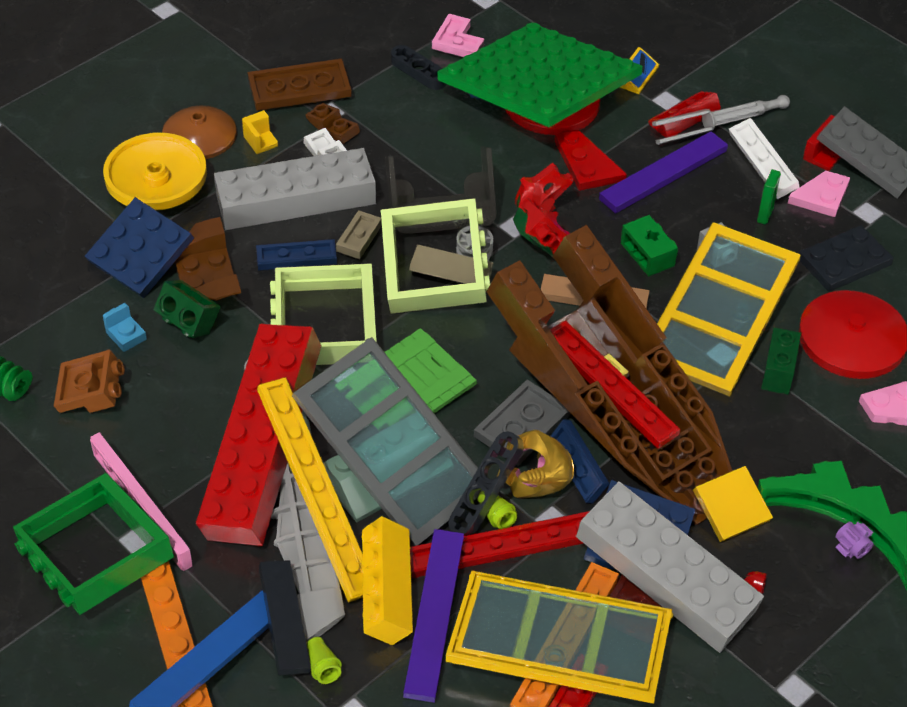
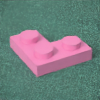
M448 14L432 40V49L465 57L484 47V38L466 34L470 28V19Z

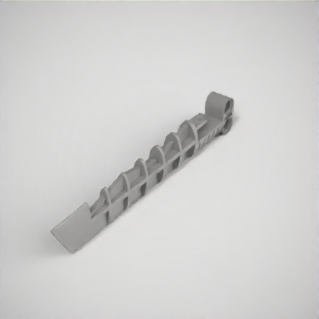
M302 411V416L311 434L309 420L306 413ZM287 461L279 488V507L273 509L271 515L272 519H278L274 546L278 547L283 560H290L295 586L299 593L297 598L307 643L311 638L320 637L345 616L338 577Z

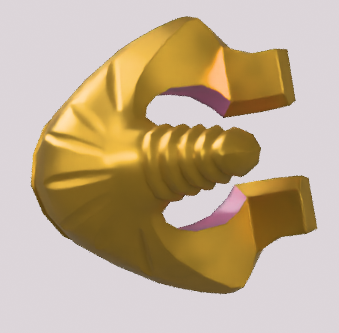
M532 430L518 435L524 443L523 452L528 449L538 452L537 468L520 473L519 468L512 470L505 483L510 486L514 497L530 498L555 493L570 483L574 475L573 460L568 450L559 441L539 430ZM508 442L506 448L512 450L514 445Z

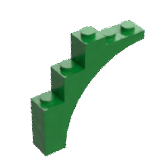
M823 461L813 464L811 474L800 473L794 476L759 479L758 490L767 506L781 505L804 508L828 515L845 524L848 522L854 524L857 522L860 524L864 523L873 532L869 539L884 553L896 569L907 591V512L901 511L890 514L880 486H860L851 489L842 461Z

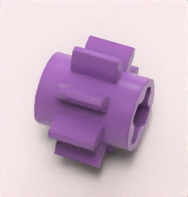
M848 522L836 534V538L840 542L836 549L845 557L849 556L852 558L855 556L859 559L872 548L873 542L869 537L873 532L864 523L860 524L857 522L854 524Z

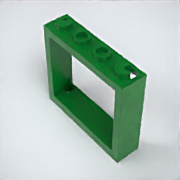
M107 473L13 526L18 540L14 544L18 552L22 556L28 555L32 568L37 573L42 571L44 580L51 590L56 588L64 605L67 608L72 606L79 615L174 558L169 537ZM108 504L146 545L74 588L37 544L103 505Z

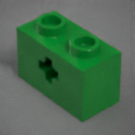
M650 215L623 225L621 244L648 277L675 266L678 247L675 241L665 234L661 225L656 223Z

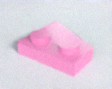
M824 171L792 192L788 203L835 217L850 178Z
M907 381L861 394L859 403L872 422H893L897 425H907Z

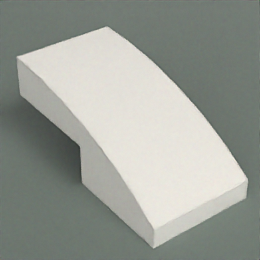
M326 128L304 137L303 143L313 156L347 151L340 140L334 141Z

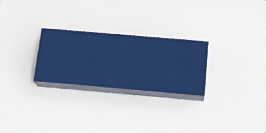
M335 239L256 245L258 271L284 267L337 264Z
M563 419L550 437L559 441L568 450L574 466L572 480L585 502L594 503L607 488L609 482L571 420Z

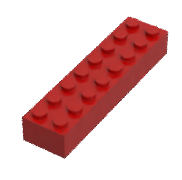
M259 324L196 521V525L207 541L263 546L287 465V459L257 388L260 384L286 377L292 393H294L312 380L322 347L313 327Z

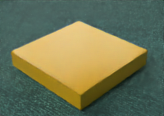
M746 466L693 489L720 542L764 524L773 518Z

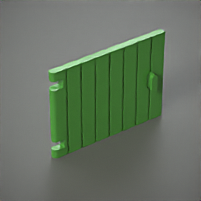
M421 328L385 351L386 355L433 413H436L477 384V380ZM374 359L346 377V379L334 385V388L339 393H343L346 390L350 391L345 395V399L361 415H364L397 390ZM404 398L373 421L371 425L378 432H381L415 414L416 411Z

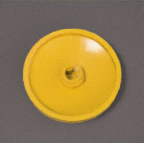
M148 133L130 138L119 144L108 155L104 164L103 174L108 192L118 202L128 206L136 197L154 210H163L178 206L195 196L205 183L207 168L203 152L189 139L170 133Z

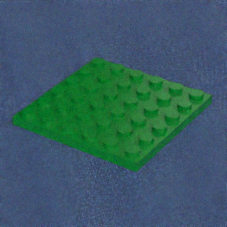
M529 23L525 27L513 31L501 39H497L492 44L482 47L470 55H466L464 58L449 64L437 72L438 80L544 126L551 127L642 75V65L634 63L631 59L616 56L610 51L595 48L592 44L577 41L574 37L559 34L556 30L541 27L538 23Z

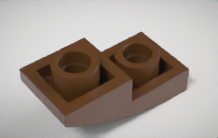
M325 103L317 105L306 114V119L318 130L326 128L335 141L340 140L342 144L360 132L357 123L342 118L338 108Z

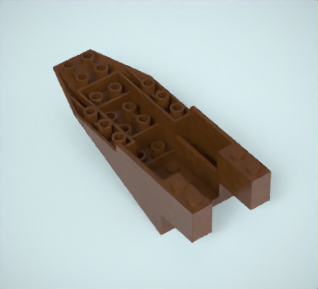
M585 225L566 235L553 255V258L584 301L576 311L548 326L547 322L555 312V309L522 262L519 260L497 272L486 292L517 335L509 351L623 467L662 498L696 509L692 520L695 525L707 519L693 489L732 472L713 412L663 343L667 339L663 331L589 227ZM566 320L603 356L607 354L612 355L629 371L626 378L681 429L679 435L657 449L618 411L598 381L590 384L581 376L550 329Z

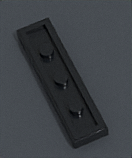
M290 560L260 562L259 573L278 675L309 673L311 665Z

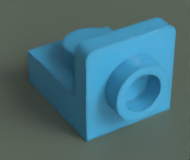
M126 303L111 309L103 315L106 333L123 352L147 340L146 332L131 317L129 306Z

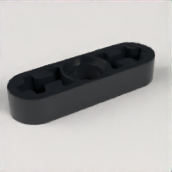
M399 45L391 50V63L399 70L430 89L440 90L446 86V83L438 80L437 71L443 69L439 65L408 46ZM414 66H423L424 68H423V69H415V68H413V67H414Z

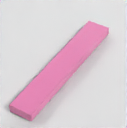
M100 432L91 436L90 441L93 455L107 474L169 537L174 554L172 559L183 571L191 568L193 565L190 549Z

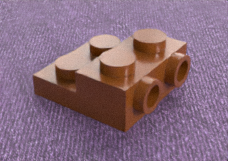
M106 350L61 363L54 401L56 410L61 413L85 406L91 413L114 407L116 398L121 397L122 394L121 386L118 383L119 376L124 375L125 372L122 361L117 359L111 350Z

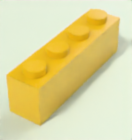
M381 516L362 530L364 634L394 645L413 632L410 536L408 528Z

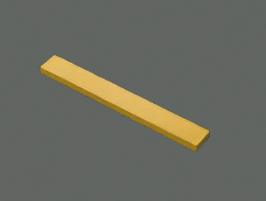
M285 377L260 384L257 388L259 396L349 603L363 598L362 551L298 404L292 397L293 393Z

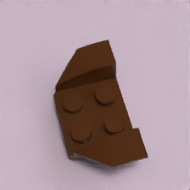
M217 217L196 223L189 231L194 239L175 261L179 280H183L211 300H219L240 294L241 289L237 275L233 273L227 252L225 232L221 218Z

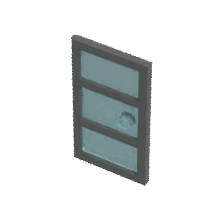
M373 337L367 338L364 343L292 394L293 399L390 520L409 529L411 546L419 545L434 533V529H439L449 521L450 515L478 467ZM478 490L474 493L473 501L478 498L479 493L483 490Z

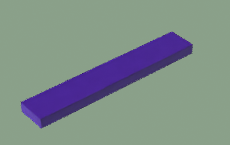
M710 131L600 192L599 200L616 214L726 152L728 144Z
M434 529L403 698L435 703L464 533Z

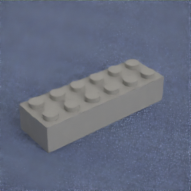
M364 148L214 173L216 196L225 230L376 204L375 179Z
M618 482L580 522L576 535L580 541L662 607L672 609L674 617L719 653L753 616L764 598L763 594L621 482Z

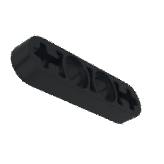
M506 431L496 437L450 515L449 528L452 532L464 533V536L476 533L523 453L524 443L518 435ZM506 442L514 445L512 450L504 447ZM500 455L507 459L506 462L501 461L497 456ZM494 464H498L500 467L499 475L495 479H489V468ZM478 490H483L485 493L484 501L479 505H475L473 503L474 493ZM467 507L476 510V513L473 514L466 510ZM462 518L468 523L466 528L462 527L459 523Z

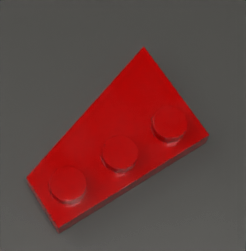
M579 130L555 134V143L579 191L615 184L626 179L627 174Z

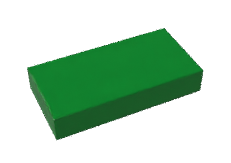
M771 169L764 185L757 219L758 223L766 225L772 214L781 177L780 171Z

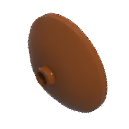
M211 106L184 108L172 115L166 121L162 133L179 135L195 143L203 152L205 159L216 157L227 151L233 145L237 135L236 124L232 117L226 112Z

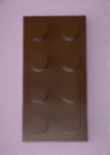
M342 59L248 72V81L256 111L351 97V87Z

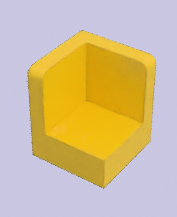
M264 110L242 118L244 138L256 154L278 147V141L270 132L269 116Z

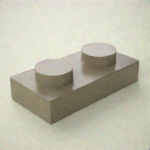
M358 210L336 243V252L360 259L382 226L381 217Z

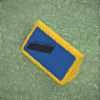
M638 47L630 59L634 63L642 65V75L620 88L640 94L658 69L659 64L642 48Z

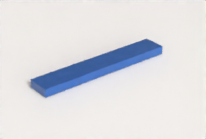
M263 590L130 701L129 707H177L269 628Z

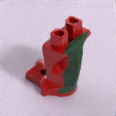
M551 163L534 177H523L520 179L521 185L515 197L517 212L513 218L520 234L552 257L563 238L570 234L557 223L556 218L559 213L557 211L552 212L555 209L554 203L574 180L570 173H559L554 163ZM552 183L548 190H544L546 184Z

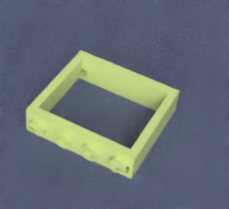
M475 199L381 210L387 298L391 314L487 302L486 291L490 286L489 275L484 276L483 269H488L487 253H481V247L486 246L484 230L479 231L478 225L484 223L482 208H476ZM469 218L476 283L400 291L395 227Z
M372 264L275 268V281L270 282L271 295H276V299H270L271 315H276V319H271V325H285L286 291L362 288L365 340L373 337L376 341ZM365 341L321 343L322 347L316 365L334 364ZM368 355L358 363H369L373 358Z

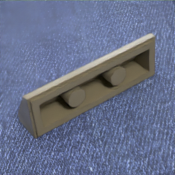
M417 245L409 270L465 284L476 283L473 257ZM488 261V269H483L484 276L489 275V279L494 262Z

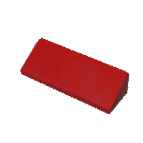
M700 91L651 118L648 121L649 125L652 126L654 121L703 109H709L711 112L720 110L718 95L715 92ZM702 115L652 127L664 137L675 136L702 121Z

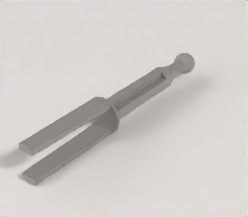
M780 95L777 99L770 101L758 100L712 112L709 109H703L654 121L652 126H658L702 115L704 125L703 129L658 139L656 144L712 131L715 126L759 116L771 109H785L790 105V99L786 95Z

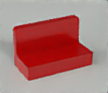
M830 115L808 139L803 160L826 171H830L842 158L817 140L821 131L835 117L833 115Z

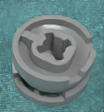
M467 226L457 234L456 254L473 257L471 233H465L470 231V226ZM479 226V231L484 230L486 246L481 247V253H487V260L489 261V258L493 255V235L488 229Z

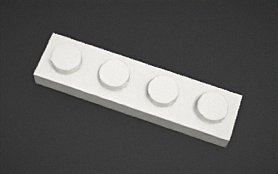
M751 118L729 128L730 136L765 183L771 169L780 171L781 177L776 196L777 199L800 188L799 181Z

